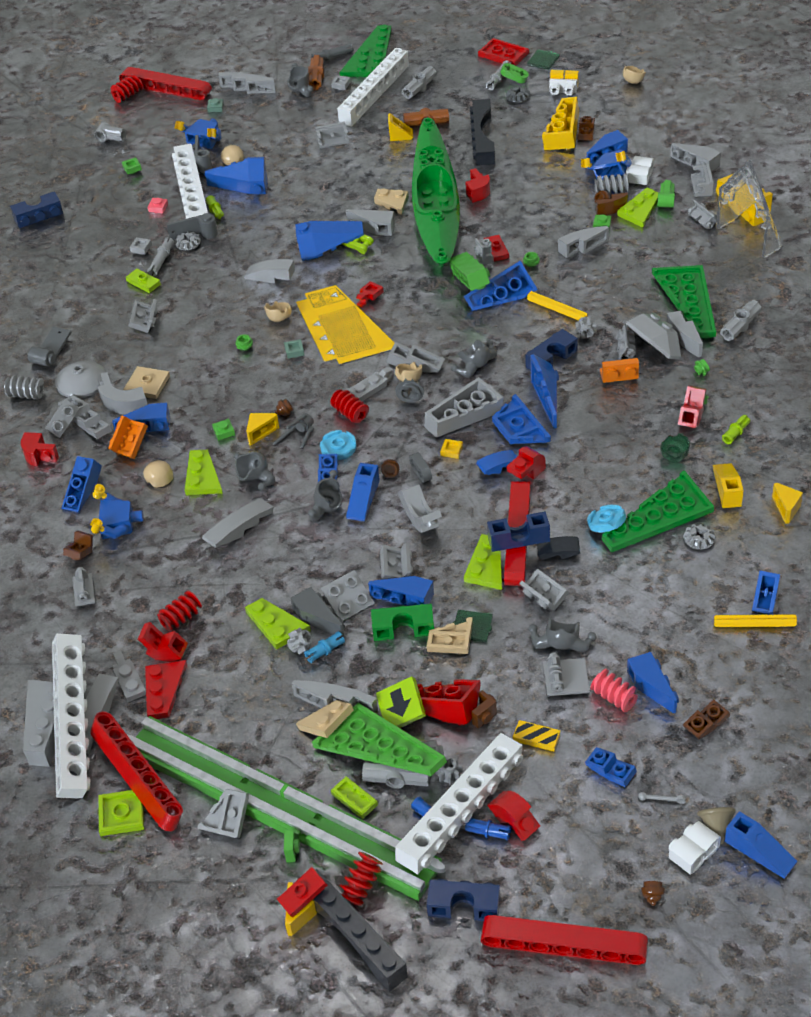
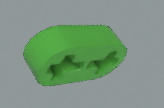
M509 63L503 64L500 71L504 77L518 83H525L529 76L526 70Z

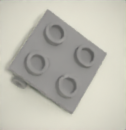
M355 570L320 588L324 594L322 596L324 602H329L337 617H340L342 621L375 604Z
M551 653L547 661H543L547 696L590 693L585 658L560 660L557 653Z

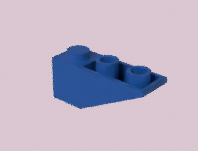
M619 130L605 134L586 153V158H590V162L596 163L604 153L616 150H623L626 153L628 150V139Z
M167 403L148 404L123 415L130 420L148 425L146 432L166 431L170 427V412ZM120 417L112 420L114 430L117 427V423L120 420Z
M77 456L61 509L78 513L81 511L98 482L102 465L96 460Z
M359 464L354 477L346 519L365 522L380 482L378 465Z
M417 576L374 580L368 583L371 597L404 606L429 604L434 595L433 581Z
M651 652L627 659V673L636 689L670 712L676 713L679 698L676 691H672L668 676L663 675L659 660L655 659Z
M739 811L727 826L725 842L783 879L787 877L797 864V860L764 827Z

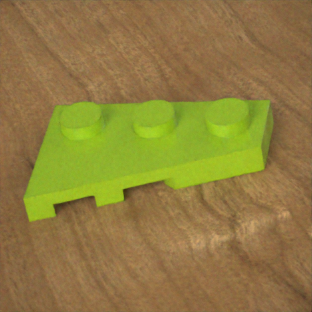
M647 187L617 211V216L643 228L645 221L649 219L651 211L654 210L658 202L659 192Z
M208 449L190 450L185 482L186 495L222 494V488Z
M481 534L464 574V582L502 590L501 550L492 552L488 535Z
M263 598L245 607L246 613L276 650L287 644V640L290 639L288 634L293 630L301 628L308 632L311 631L310 625Z

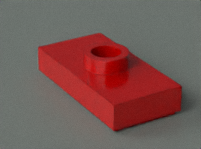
M500 235L484 238L491 241V255L494 262L510 258Z
M311 867L277 900L293 918L328 885L316 870Z

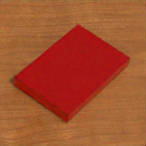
M492 38L478 51L479 57L499 63L508 60V63L515 66L529 54L528 48Z

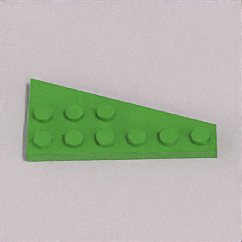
M359 703L353 706L354 711L328 738L318 736L312 741V745L316 749L432 776L447 763L444 755Z

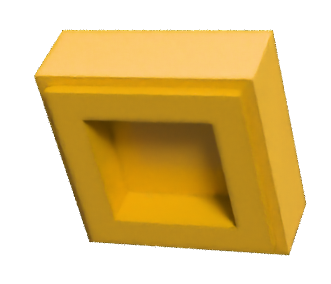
M445 439L440 456L458 459L463 448V442Z

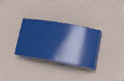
M512 450L501 451L477 460L476 464L484 474H501L502 468H507V465L517 455Z
M319 454L318 482L324 478H329L331 470H336L338 473L337 454Z
M598 747L594 749L585 761L586 766L625 788L637 772L634 765L617 760L615 753Z

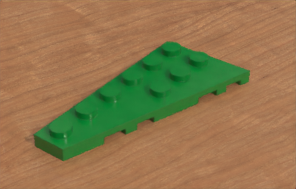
M391 25L377 26L339 72L340 76L368 77L387 57L392 32Z
M703 265L652 268V275L678 311H681L686 322L693 321L700 338L716 337V328Z
M683 470L679 477L675 480H670L665 488L659 489L641 503L636 511H631L627 514V518L621 526L603 533L602 541L612 553L713 513L714 505L686 471Z

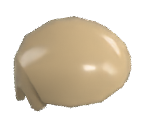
M625 66L623 69L624 79L632 84L640 83L646 74L644 69L640 70L635 66Z
M229 145L222 150L221 160L222 163L228 166L235 161L236 163L244 161V154L239 146Z
M274 301L272 306L269 303H266L264 306L267 317L274 322L284 321L292 312L290 304L286 302L278 303Z
M412 362L410 365L399 364L395 367V375L402 382L405 378L408 381L413 379L414 382H417L422 374V364L417 367L415 362Z
M161 460L150 462L143 472L146 482H150L155 488L163 487L173 479V471L170 465Z

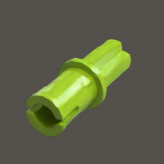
M212 195L206 197L205 202L209 206V211L217 219H221L224 213L221 210L220 203Z
M743 415L735 423H732L729 430L722 435L723 442L731 444L736 437L742 435L743 429L750 423V418L747 415Z

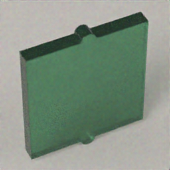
M537 50L527 62V65L549 70L560 57V54Z
M458 610L453 623L458 625L466 622V618L472 617L473 626L470 640L487 642L489 631L492 630L493 614Z

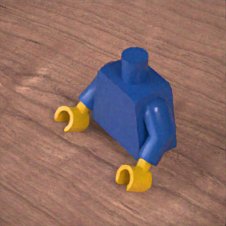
M214 118L209 121L199 119L190 126L184 125L182 121L175 122L174 129L185 133L187 144H195V135H198L200 146L212 149L216 141L222 139L218 122Z
M623 150L604 153L596 163L590 162V158L581 159V167H587L589 170L594 171L596 179L598 176H601L602 180L604 175H607L608 178H610V175L616 177L617 174L623 176L626 173L627 167H630L632 164L629 156L625 155Z
M97 484L94 488L93 497L95 499L102 497L103 500H100L99 519L93 518L90 523L92 533L97 534L100 531L102 539H117L132 533L133 522L144 521L143 510L133 511L130 501H124L110 493H104L105 487Z

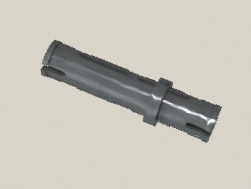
M349 43L329 50L324 49L322 52L311 54V58L314 55H319L323 60L327 61L332 57L353 52V48L348 49L353 45Z

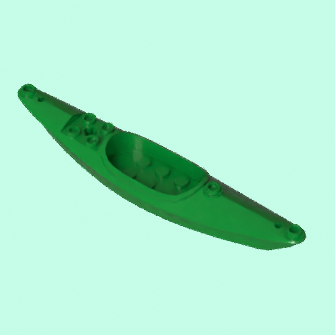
M425 118L420 126L415 151L412 202L416 224L426 249L432 259L443 267L445 263L450 261L458 236L460 220L459 194L453 168L440 131L432 118Z

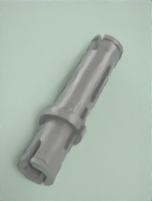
M505 60L499 69L490 76V80L486 83V88L491 86L488 90H493L502 81L503 75L500 71L503 64L509 62L508 60Z
M166 237L162 246H159L157 249V255L147 270L149 275L157 276L164 260L170 255V250L174 245L172 238Z

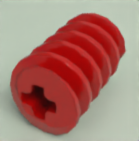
M131 74L129 77L112 85L111 94L117 103H121V100L124 101L130 95L133 96L139 90H143L144 86L139 77Z
M336 390L331 397V406L353 423H360L369 413V406L364 404L358 397H355L349 390Z
M186 591L184 595L178 597V600L175 599L171 604H167L165 609H160L157 617L161 625L167 631L172 632V625L179 628L178 621L185 624L186 620L184 617L192 619L190 612L197 615V607L201 609L202 605L194 593Z
M359 851L358 854L362 860L354 859L353 862L356 864L357 869L349 868L353 876H345L344 879L348 882V885L340 884L339 887L344 891L340 894L346 900L362 906L363 901L360 897L366 898L368 896L365 889H372L373 885L370 881L377 880L374 872L381 873L382 869L378 864L383 865V863L373 856Z

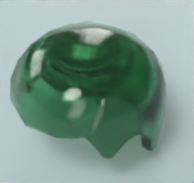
M682 433L676 436L669 435L661 443V454L671 462L682 461L688 456L690 441Z

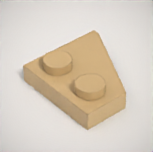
M377 189L374 202L389 210L394 208L398 214H402L409 194L408 191Z
M466 618V622L458 625L451 623L442 628L438 627L429 630L427 652L468 654L473 618Z
M335 700L298 721L296 725L300 731L328 738L354 709L350 703Z

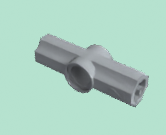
M428 66L422 72L413 74V80L402 89V94L405 98L411 99L418 92H424L426 85L437 76V71L434 67Z
M749 301L742 309L735 310L734 317L720 331L725 340H734L740 332L748 330L749 323L762 310L758 301Z
M365 761L363 764V781L386 783L387 786L395 789L402 788L404 784L428 786L430 782V776L374 762Z

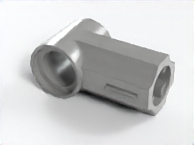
M103 122L95 131L94 137L99 142H104L106 139L124 142L126 139V129L111 127L108 123Z

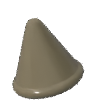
M733 807L709 808L698 811L697 815L705 826L721 837L720 845L725 842L726 828L732 821L736 810Z

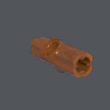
M314 55L311 58L310 66H308L309 86H312L313 90H318L322 86V79H324V61L319 55Z
M423 108L419 112L403 113V120L409 127L421 125L426 117L432 118L436 124L449 122L448 108L438 110Z

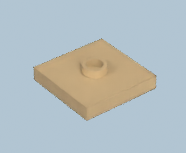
M137 366L123 390L142 387L146 398L157 399L168 381L170 373L169 371Z

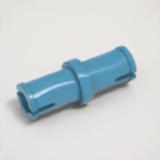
M338 631L325 640L321 639L316 646L304 652L305 657L314 654L307 660L313 663L316 659L324 654H330L331 650L345 643L344 637L336 641L342 634Z

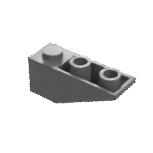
M309 587L291 597L292 609L301 621L331 635L339 631L342 634L339 638L344 637L343 629L345 625L342 619L334 615L332 607L324 603L323 597L319 592L316 593L312 587Z

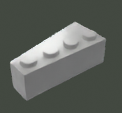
M478 377L425 412L424 427L435 437H440L493 416L501 410L504 397Z
M28 680L23 751L29 765L50 767L55 752L53 682Z

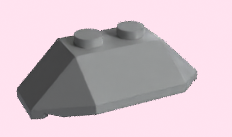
M643 313L623 320V324L627 325V327L659 350L668 359L680 360L681 353L678 333L672 329L673 326L660 320L661 317L659 315Z

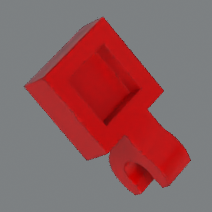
M371 281L367 283L356 296L360 300L357 306L363 308L369 299L375 300L384 293L383 287Z

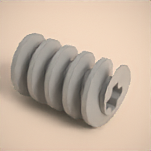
M617 174L616 179L614 175H610V178L604 175L603 180L601 176H598L597 180L595 179V194L599 191H607L611 195L612 190H614L615 194L618 193V190L624 193L625 189L628 192L627 174H623L622 178L620 174Z
M13 375L12 378L7 377L4 385L5 394L8 397L38 400L42 398L44 393V380L39 378L37 381L35 377L32 379L25 377L24 379L23 376L17 377V375Z

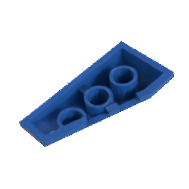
M248 157L238 163L235 161L231 165L219 166L205 171L207 186L247 194H266L268 179L264 157Z
M308 221L295 224L302 261L323 256V252L330 249L333 251L337 249L336 246L342 243L347 244L364 235L362 221Z
M518 261L489 280L490 283L485 288L475 289L463 297L471 310L474 311L524 299L530 291L535 292L538 289L522 262Z
M532 354L530 355L531 383L554 429L557 428V381L559 380V374L557 370H554L551 363Z

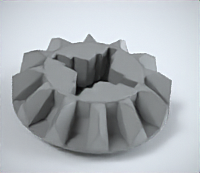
M188 231L187 233H181L175 239V246L180 250L194 249L201 242L199 234H195V232L189 233Z
M701 523L699 526L692 524L684 532L685 543L694 549H706L715 542V532L710 529L709 525L703 526ZM696 533L703 535V539L699 535L696 536Z

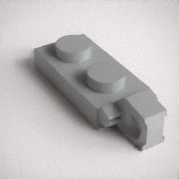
M389 366L385 367L348 390L355 397L364 401L387 386L389 380L394 377L393 369Z
M121 650L113 653L116 664L112 665L115 676L119 678L118 683L127 702L145 696L146 690L130 658L125 660Z

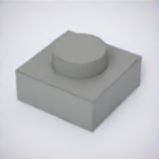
M337 75L331 83L332 88L346 90L351 83L350 77Z
M136 237L130 246V251L145 255L152 246L151 240Z

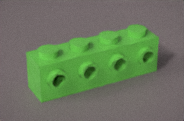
M464 252L450 259L449 264L453 275L471 291L483 289L490 283L489 270L482 263L480 264L477 259L475 260L473 255Z

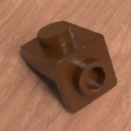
M77 530L74 532V542L63 548V555L71 557L73 560H81L92 553L93 535Z
M483 690L479 692L480 705L472 711V724L478 729L484 724H488L497 715L496 699Z

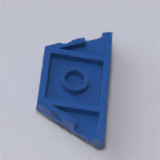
M516 394L512 396V400L508 404L505 403L501 410L492 416V422L509 444L551 442L549 433Z

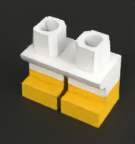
M551 70L549 92L552 95H557L558 93L572 95L576 93L579 84V71L565 70L564 79V70Z

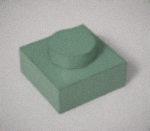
M209 99L207 105L208 113L222 112L224 106L223 99Z
M301 339L284 342L287 359L304 356Z

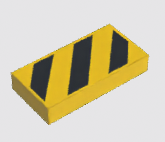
M519 720L513 734V740L554 752L560 737V730Z

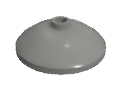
M82 360L73 362L65 366L55 378L56 389L65 397L74 395L80 399L92 396L98 392L97 386H100L99 381H102L101 373H105L106 370L102 365L93 361Z

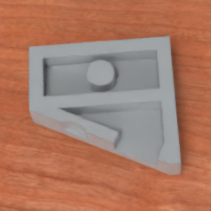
M226 789L220 796L218 803L214 804L210 809L206 819L200 822L198 829L240 838L249 793Z

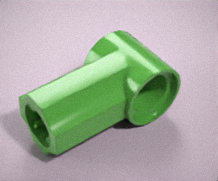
M665 180L661 183L657 207L674 208L675 184L671 180Z

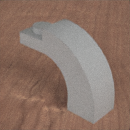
M108 372L101 373L102 381H99L100 386H97L101 402L107 409L119 414H128L147 405L142 387L131 390L116 389L110 382Z
M419 484L398 492L408 518L419 532L423 533L440 526L438 518L442 517L439 510L432 511Z

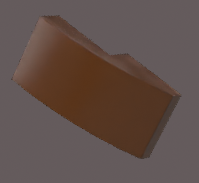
M591 116L580 117L577 140L593 141L595 118Z
M611 194L610 199L596 200V215L607 216L617 213L621 207L628 203V194Z
M713 699L701 712L697 710L683 724V727L696 738L701 739L728 719L730 712Z

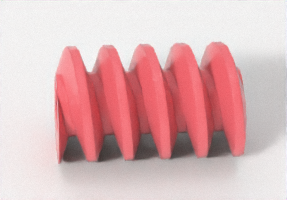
M607 668L603 669L592 681L590 690H594L598 695L601 694L603 699H607L609 703H613L617 708H621L623 712H628L638 699V695L634 694L636 687L632 686L628 689V682H624L621 685V677L614 681L615 673L608 675L609 670Z

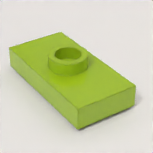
M135 269L126 276L127 282L148 293H151L161 285L159 279L139 269Z
M347 776L331 789V795L361 819H364L378 806V801Z

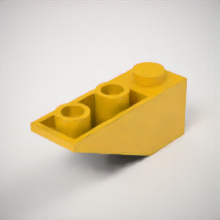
M732 463L713 465L722 508L742 507L744 490L741 478Z

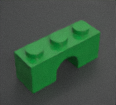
M432 604L371 609L374 641L394 639V631L400 626L411 627L414 630V637L428 636L429 630L434 629Z

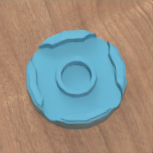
M342 430L331 431L325 434L322 441H320L321 453L337 454L338 460L352 456L357 447L355 436L347 431L346 433L342 432Z
M613 504L600 507L599 511L596 512L594 510L587 517L590 530L600 533L614 530L626 520L624 509L619 505Z

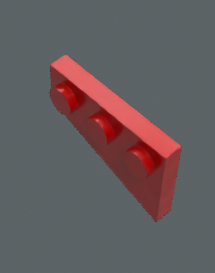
M186 660L145 666L147 717L151 716L155 719L170 717L178 686L181 685L183 672L187 668Z

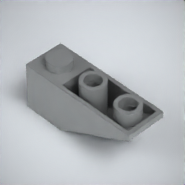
M672 143L670 157L691 167L709 164L712 172L720 166L721 152L707 146Z
M346 209L347 221H362L365 231L374 235L392 236L395 226L394 211Z

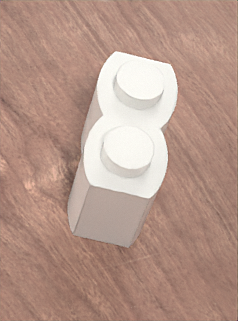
M635 156L631 160V166L626 170L628 183L647 185L653 171L654 158Z
M700 821L694 825L690 824L685 829L683 836L679 839L675 838L670 843L668 848L669 859L691 875L705 860L720 847L721 837Z

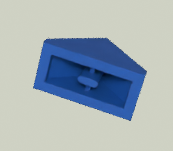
M759 571L752 611L773 614L780 574Z

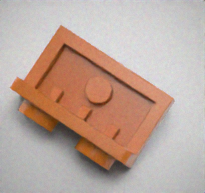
M638 358L602 362L600 374L603 383L638 379Z
M122 415L117 423L108 449L118 455L135 459L148 425L130 420Z

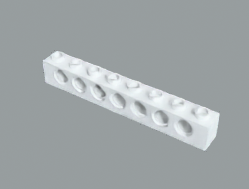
M395 48L337 108L339 122L345 121V125L352 127L409 67L408 51Z
M192 144L175 146V153H172L186 219L208 213Z
M56 633L52 642L56 798H83L86 791L90 789V777H87L90 760L89 757H86L89 739L85 738L88 719L85 718L84 714L87 710V699H84L86 680H83L86 663L82 662L85 644L82 643L81 635ZM68 712L73 713L75 716H70ZM68 732H73L76 736H72ZM69 751L74 752L77 756L71 755ZM69 771L75 772L77 776L72 775Z
M500 733L395 846V861L416 874H419L423 868H427L437 852L441 853L446 842L457 835L459 828L464 823L469 822L473 812L483 806L485 799L490 794L495 793L499 783L508 778L515 766L520 765L523 759L522 744Z

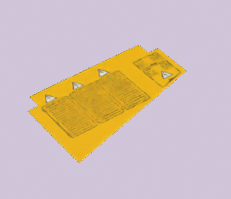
M336 285L305 293L307 299L296 302L324 362L337 359L338 363L342 364L391 350L394 342Z

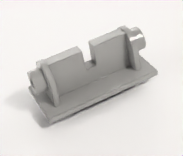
M693 200L695 206L688 209L689 216L696 221L698 220L706 229H711L713 224L719 226L717 215L713 211L709 212L703 203L699 204Z
M475 238L476 245L474 246L476 259L485 268L490 269L492 266L491 241L484 239L482 242H479Z
M624 324L616 335L619 360L623 356L633 358L636 355L634 345L635 334L632 330H627V325Z
M64 399L45 429L60 438L80 408Z
M79 567L75 571V576L72 577L75 607L95 603L92 573L87 574L83 567Z

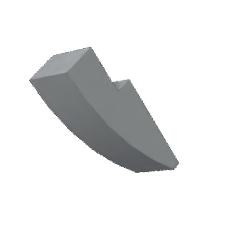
M593 227L567 234L558 239V252L566 258L579 251L585 254L609 241V227Z
M272 259L256 263L248 268L244 279L276 283L277 279L290 280L295 272L294 260Z
M681 311L667 313L666 322L673 326L672 329L678 333L679 344L697 357H702L703 342L693 321L685 322Z
M395 342L386 362L394 366L399 364L410 365L412 362H415L417 367L422 364V372L431 373L439 372L445 358L416 345H412L410 349Z

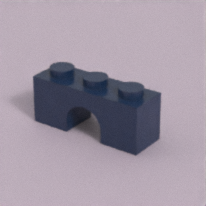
M55 191L41 195V202L34 206L27 205L25 201L11 205L10 208L17 226L22 228L64 214L61 202Z
M564 329L559 330L525 354L526 368L531 371L530 355L532 354L551 363L552 366L553 356H560L566 360L578 351V338Z
M546 511L527 514L525 523L519 527H510L507 518L487 522L488 540L492 552L550 542V524Z
M446 879L430 880L427 898L428 916L451 918L454 906L459 903H469L474 907V920L484 921L486 916H499L500 885L489 882L480 884L469 881H448Z

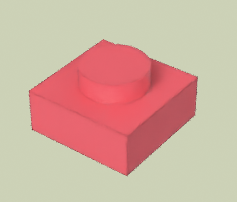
M152 198L148 205V211L164 213L168 200Z

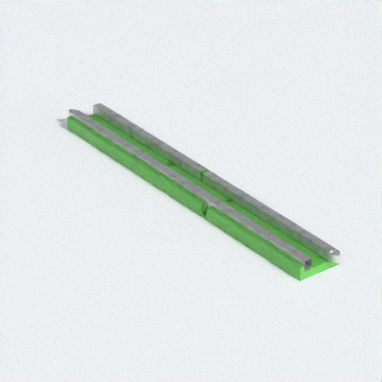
M151 716L145 717L141 722L143 729L136 737L128 735L152 768L218 801L226 789L249 793L246 815L283 834L285 831L294 830L295 839H299L301 843L351 868L357 869L356 864L353 862L354 859L362 860L358 854L359 851L373 856L383 863V865L378 864L382 869L381 873L374 872L377 876V881L418 902L429 887L430 880H433L437 873L445 872V865L442 863V859L434 856L427 868H423L419 874L414 873L395 861V846L402 839L331 804L328 806L322 800L259 769L254 770L250 768L249 764Z

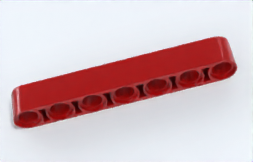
M127 67L119 76L121 81L134 74L143 83V89L197 100H204L212 90L211 85L206 81L135 67Z
M511 481L508 525L510 527H519L526 521V515L529 514L530 482ZM527 546L506 549L504 586H521L519 583L521 581L525 582Z
M98 712L95 715L90 730L91 736L159 827L169 832L176 830L183 813L182 806L115 718L108 712Z
M489 915L484 917L481 943L494 948L641 965L646 962L648 937L638 932Z

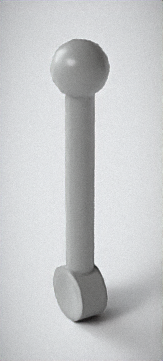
M640 792L638 798L642 801L655 799L677 801L679 804L686 802V797L683 795L673 797L649 795L645 792Z

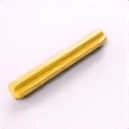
M530 291L527 295L528 301L578 321L581 317H588V314L584 311L536 292Z
M795 614L714 616L715 627H795L797 625V616Z

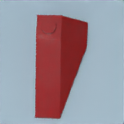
M459 679L454 680V684L442 685L441 681L435 682L434 685L428 687L417 684L426 715L458 725L468 724L472 719V711L478 705L480 680Z

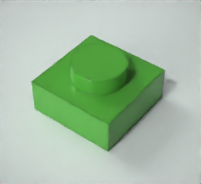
M136 157L122 162L127 175L142 170Z
M595 215L593 227L608 226L610 229L611 216Z
M229 419L212 424L218 441L235 436L234 428Z
M288 830L284 833V854L286 862H295L296 853L300 852V841L295 839L294 830Z

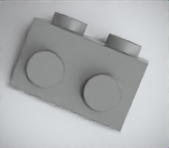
M153 299L151 305L135 300L128 327L148 333L149 328L154 327L156 318L153 316L157 314V300Z
M405 542L401 549L382 545L380 549L382 579L409 577L412 575L413 566L410 563L412 552L410 551L409 543Z
M539 569L534 572L526 583L523 581L519 583L524 588L522 592L530 599L533 596L537 598V603L545 610L549 607L555 611L569 594L565 588Z

